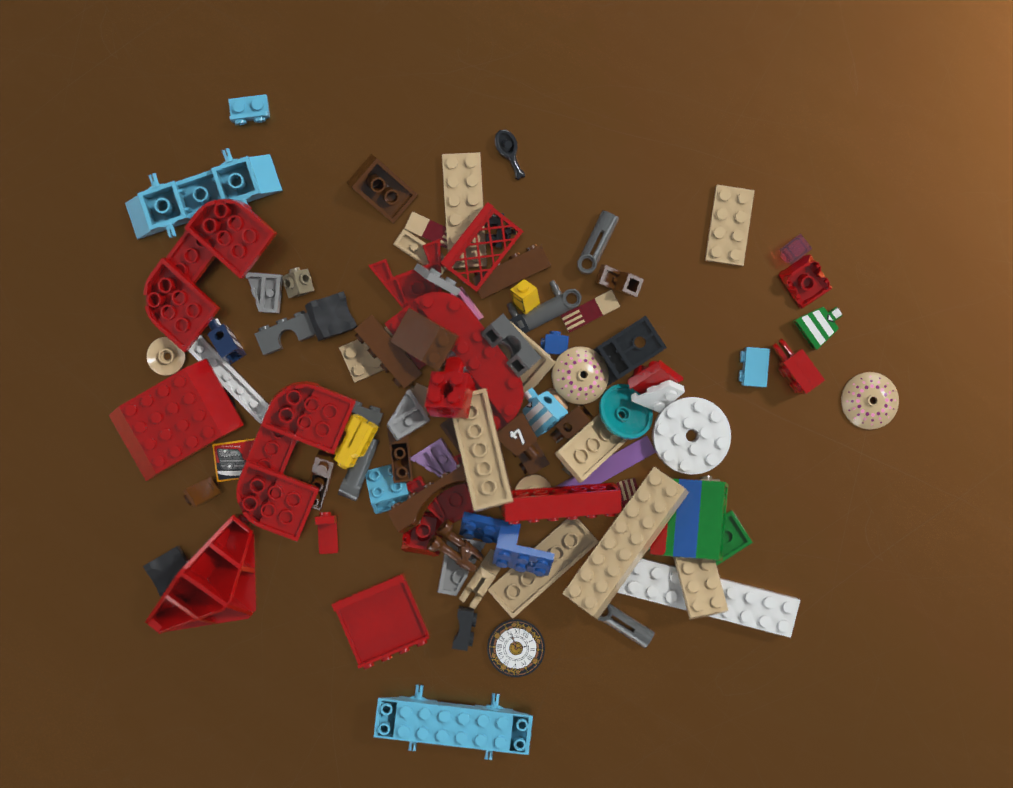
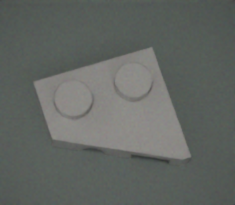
M418 263L416 264L414 270L425 279L456 296L459 294L461 289L455 286L456 281L449 277H446V279L440 277L441 273L433 268L429 270Z
M248 272L245 276L252 288L251 292L256 299L258 311L280 314L283 275Z
M409 389L386 426L396 441L428 423L430 419Z

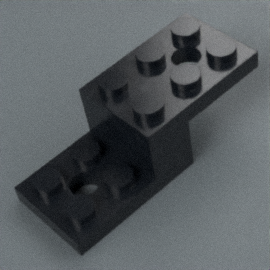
M645 315L593 350L602 356L607 365L609 373L608 386L667 347ZM637 337L644 338V347L638 348L635 346L634 341ZM584 371L580 373L582 378H585Z

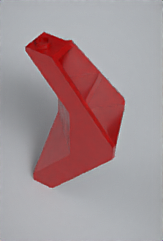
M233 514L175 576L145 621L157 633L161 634L168 631L249 619L256 611L254 527L248 523L249 521L243 514Z

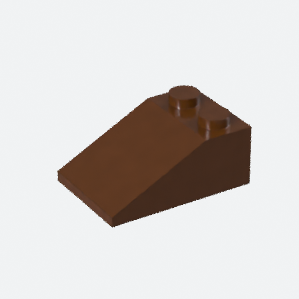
M372 154L347 181L350 187L392 223L398 219L418 195Z
M408 308L390 342L440 371L460 336L415 310Z

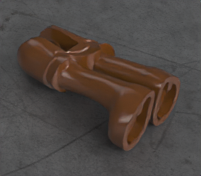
M446 519L436 530L438 535H434L430 539L427 550L430 552L440 551L453 559L455 564L468 572H475L477 567L468 559L472 556L481 562L484 556L466 538L461 539L452 531L453 523ZM439 536L457 546L458 552L447 545Z

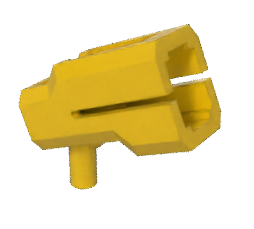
M352 414L345 426L346 436L334 453L336 454L334 460L337 462V465L343 469L354 467L357 459L365 455L379 427L371 421L368 422L366 418L358 414Z

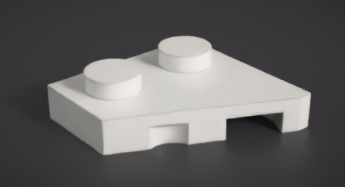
M667 380L659 385L647 388V392L641 395L633 393L631 400L660 413L666 406L680 397L685 390L684 386Z

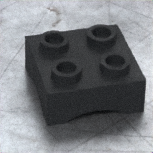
M344 291L310 301L305 305L318 341L352 331L357 327L348 309Z
M177 546L143 566L156 586L160 597L163 596L175 576L187 564L188 560L180 546Z
M459 606L457 614L459 631L454 637L452 649L468 651V646L473 644L474 632H471V627L476 625L477 613H474V609L471 607Z

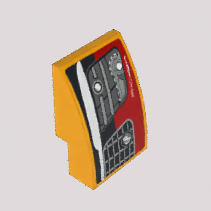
M255 438L212 444L217 482L239 479Z

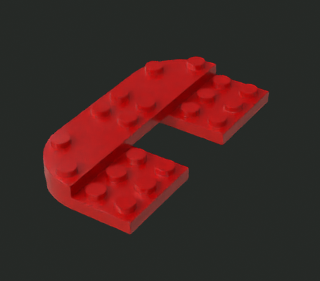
M219 199L210 201L200 207L185 226L186 231L166 258H162L145 283L143 295H146L147 306H145L148 317L183 352H188L220 310V307L195 285L215 257L242 279L277 235V232L251 210L252 207L242 201Z
M445 292L427 293L416 298L407 307L384 323L394 336L408 308H411L459 335L460 337L453 348V352L462 360L464 366L472 375L475 383L473 391L483 388L487 389L496 431L501 430L516 417L524 397L522 379L506 364L509 359L499 346L496 345L493 348L480 334L485 330L484 326L461 299ZM406 352L419 370L427 365Z
M308 381L289 384L274 395L268 405L237 483V503L248 521L259 528L298 542L318 494L319 487L283 474L297 440L334 454L355 405V399L319 386L318 383Z

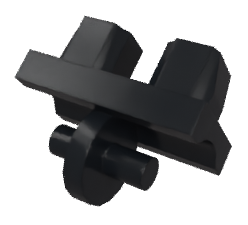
M492 215L489 219L490 227L501 226L500 218ZM512 227L504 229L505 239H511V235H516L517 231L512 230ZM497 229V234H491L492 241L502 240L501 229ZM486 234V242L489 241L488 234ZM502 242L492 243V246L501 250Z

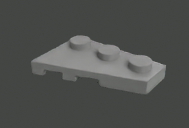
M466 538L480 552L486 544L483 541ZM447 540L446 544L458 552V547ZM445 554L437 592L457 596L469 572L455 564V561ZM470 556L468 561L475 564L476 559Z

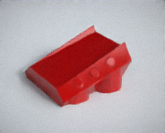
M811 254L803 256L779 273V277L800 309H803L832 289L828 278L821 271L819 262L815 261Z
M661 360L651 361L647 367L640 365L635 368L633 375L628 379L630 389L633 388L638 393L643 394L647 392V388L659 385L667 380L680 383L683 381V377Z
M425 512L420 524L403 534L401 550L433 557L439 556L440 551L430 552L427 550V545L432 536L438 535L436 530L442 522L433 513Z

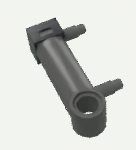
M553 280L549 284L555 297L538 305L529 313L519 314L513 303H508L507 307L512 316L509 321L526 334L578 307L581 302L579 291L568 289L562 293L559 286ZM569 294H574L577 298V302L575 304H569L566 300V296Z

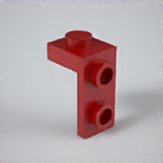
M319 512L320 516L315 517V525L318 526L319 554L338 553L337 515H331V512Z

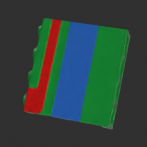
M673 479L686 488L689 494L648 549L650 555L722 561L728 484L719 481Z

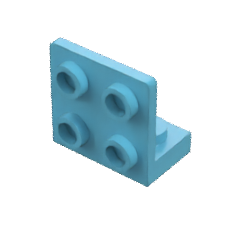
M391 464L367 471L365 477L370 502L375 514L390 511L394 504L402 503L408 499L407 497L410 494L406 482H393Z

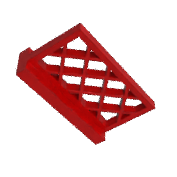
M489 202L486 203L439 264L475 292L479 290L524 232L493 208L494 206ZM493 214L500 218L501 226L490 227L489 219ZM512 227L518 232L514 238L505 239L504 228ZM501 229L503 240L492 241L490 230ZM488 230L489 241L478 242L477 234L480 231ZM503 242L504 251L501 254H493L492 243ZM490 244L491 255L480 256L479 245ZM476 245L477 257L466 258V248ZM491 257L492 267L482 270L480 259ZM478 259L479 270L468 271L467 260ZM457 261H465L466 272L458 273L452 266ZM480 272L481 281L475 286L469 281V274Z

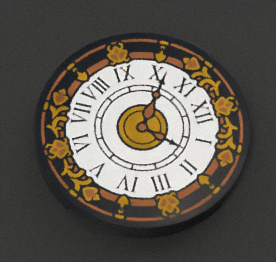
M511 619L500 623L494 628L488 640L487 651L490 662L500 673L510 677H522L535 671L541 664L545 653V644L541 632L535 625L523 619Z

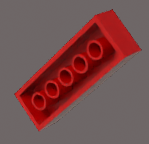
M614 482L511 490L513 502L500 505L501 514L505 522L509 524H519L520 521L524 520L536 523L539 522V519L557 521L563 517H566L568 520L578 519V516L596 518L597 515L605 514L606 517L616 516V513L622 512L621 490Z

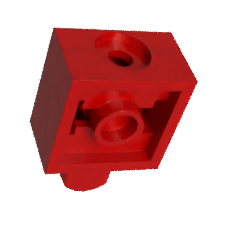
M782 338L778 341L781 348L776 343L772 345L782 360L778 363L780 367L778 371L784 378L787 377L791 382L789 386L794 393L798 392L799 395L807 394L825 381L803 349L792 352Z
M452 356L447 358L444 372L431 371L425 401V408L431 417H469L475 383L471 375L464 372V364L459 357Z

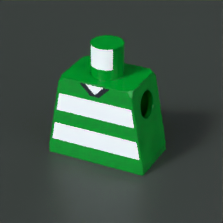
M823 306L793 320V322L814 351L819 349L839 329L835 321L843 315L837 307L827 312Z

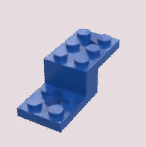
M464 511L459 535L467 539H480L485 543H496L492 564H496L500 568H513L518 572H531L541 577L549 576L555 553L517 545L521 524H509L505 520Z

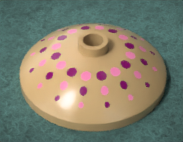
M573 347L561 353L555 360L556 363L553 365L551 373L552 383L559 396L567 402L573 404L591 403L598 399L605 391L609 379L608 368L602 356L593 349ZM582 371L586 373L585 378H582L580 376V373Z
M865 372L854 376L845 385L841 395V406L846 418L855 426L863 429H877L885 426L894 418L899 406V396L895 385L887 377L875 372ZM871 397L876 399L875 404L870 403Z

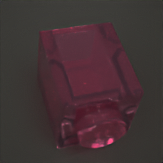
M800 233L779 249L781 251L780 256L786 263L793 264L809 252L812 247Z

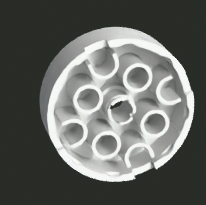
M687 397L675 400L658 414L653 424L652 441L657 456L666 466L684 474H701L715 468L724 459L731 443V429L725 414L714 403L702 398ZM689 430L694 431L696 434L693 441H688L686 438V433Z

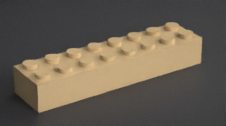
M654 467L562 594L598 619L689 494L686 488Z

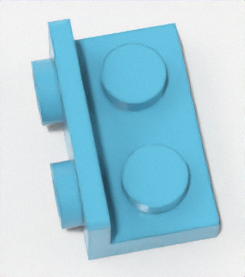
M267 94L229 99L231 115L229 118L235 125L247 124L246 121L252 120L255 123L265 122V119L270 118Z

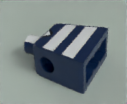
M218 319L210 321L208 326L211 332L208 333V337L224 361L231 365L247 355L229 327L221 324Z

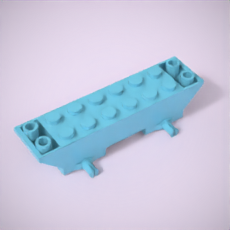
M227 148L226 151L222 150L225 162L220 166L211 168L210 171L166 184H159L156 173L148 175L152 186L145 191L137 193V196L125 203L137 239L167 230L169 238L176 237L174 227L188 223L200 207L213 200L235 199L248 204V202L283 191L271 155L246 156L240 159H233L230 148Z
M416 684L415 696L378 698L374 737L409 741V751L412 750V743L413 751H416L417 742L486 750L484 758L488 760L489 752V760H493V751L529 755L533 715L499 706L500 694H496L495 701V693H492L491 704L486 706L446 703L422 697L424 685H420V692H418L419 684Z

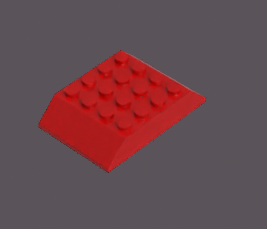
M207 358L180 370L120 405L109 414L146 482L244 426L243 421Z

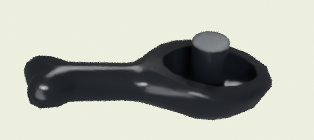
M499 130L495 135L496 149L503 157L509 160L515 173V179L524 178L526 174L521 169L516 157L518 143L515 136L508 130Z

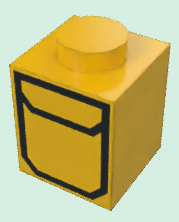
M523 279L510 289L513 305L523 313H529L540 304L537 288L527 280Z

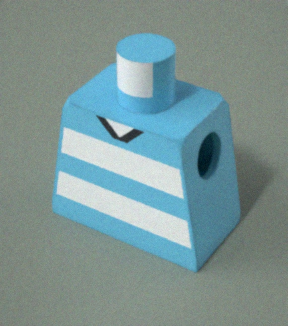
M530 388L524 393L529 404L523 408V414L537 437L549 431L569 413L548 391L538 395L533 388Z

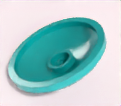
M617 384L610 387L602 395L599 403L600 417L606 428L617 437L629 440L637 439L643 436L651 427L653 411L632 402L631 395L633 393L641 395L633 388L630 389L628 384Z

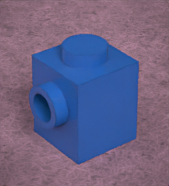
M550 331L549 334H545V338H541V348L550 355H560L568 349L569 336L561 335L559 331Z

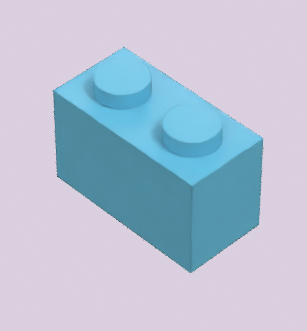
M745 347L744 351H741L740 362H743L742 370H739L738 376L741 386L767 387L770 349Z

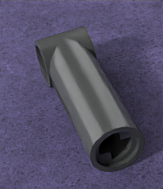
M602 210L577 262V269L580 273L589 275L595 270L619 221V218L614 214ZM601 232L603 233V236L599 242V245L594 255L592 256L590 255V252ZM583 260H589L592 263V267L584 269L581 263Z
M373 438L365 455L357 459L354 467L348 468L338 495L357 501L379 440Z
M609 603L607 606L608 612L605 615H600L598 620L609 625L643 648H646L655 632ZM611 616H615L627 625L631 626L633 629L630 630L626 626L611 618Z

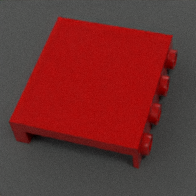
M404 573L331 604L334 612L336 611L356 658L358 669L361 667L364 670L374 666L375 661L380 659L381 662L387 661L392 658L394 653L399 652V655L406 653L410 650L409 647L413 645L420 647L428 643L427 639L430 638Z

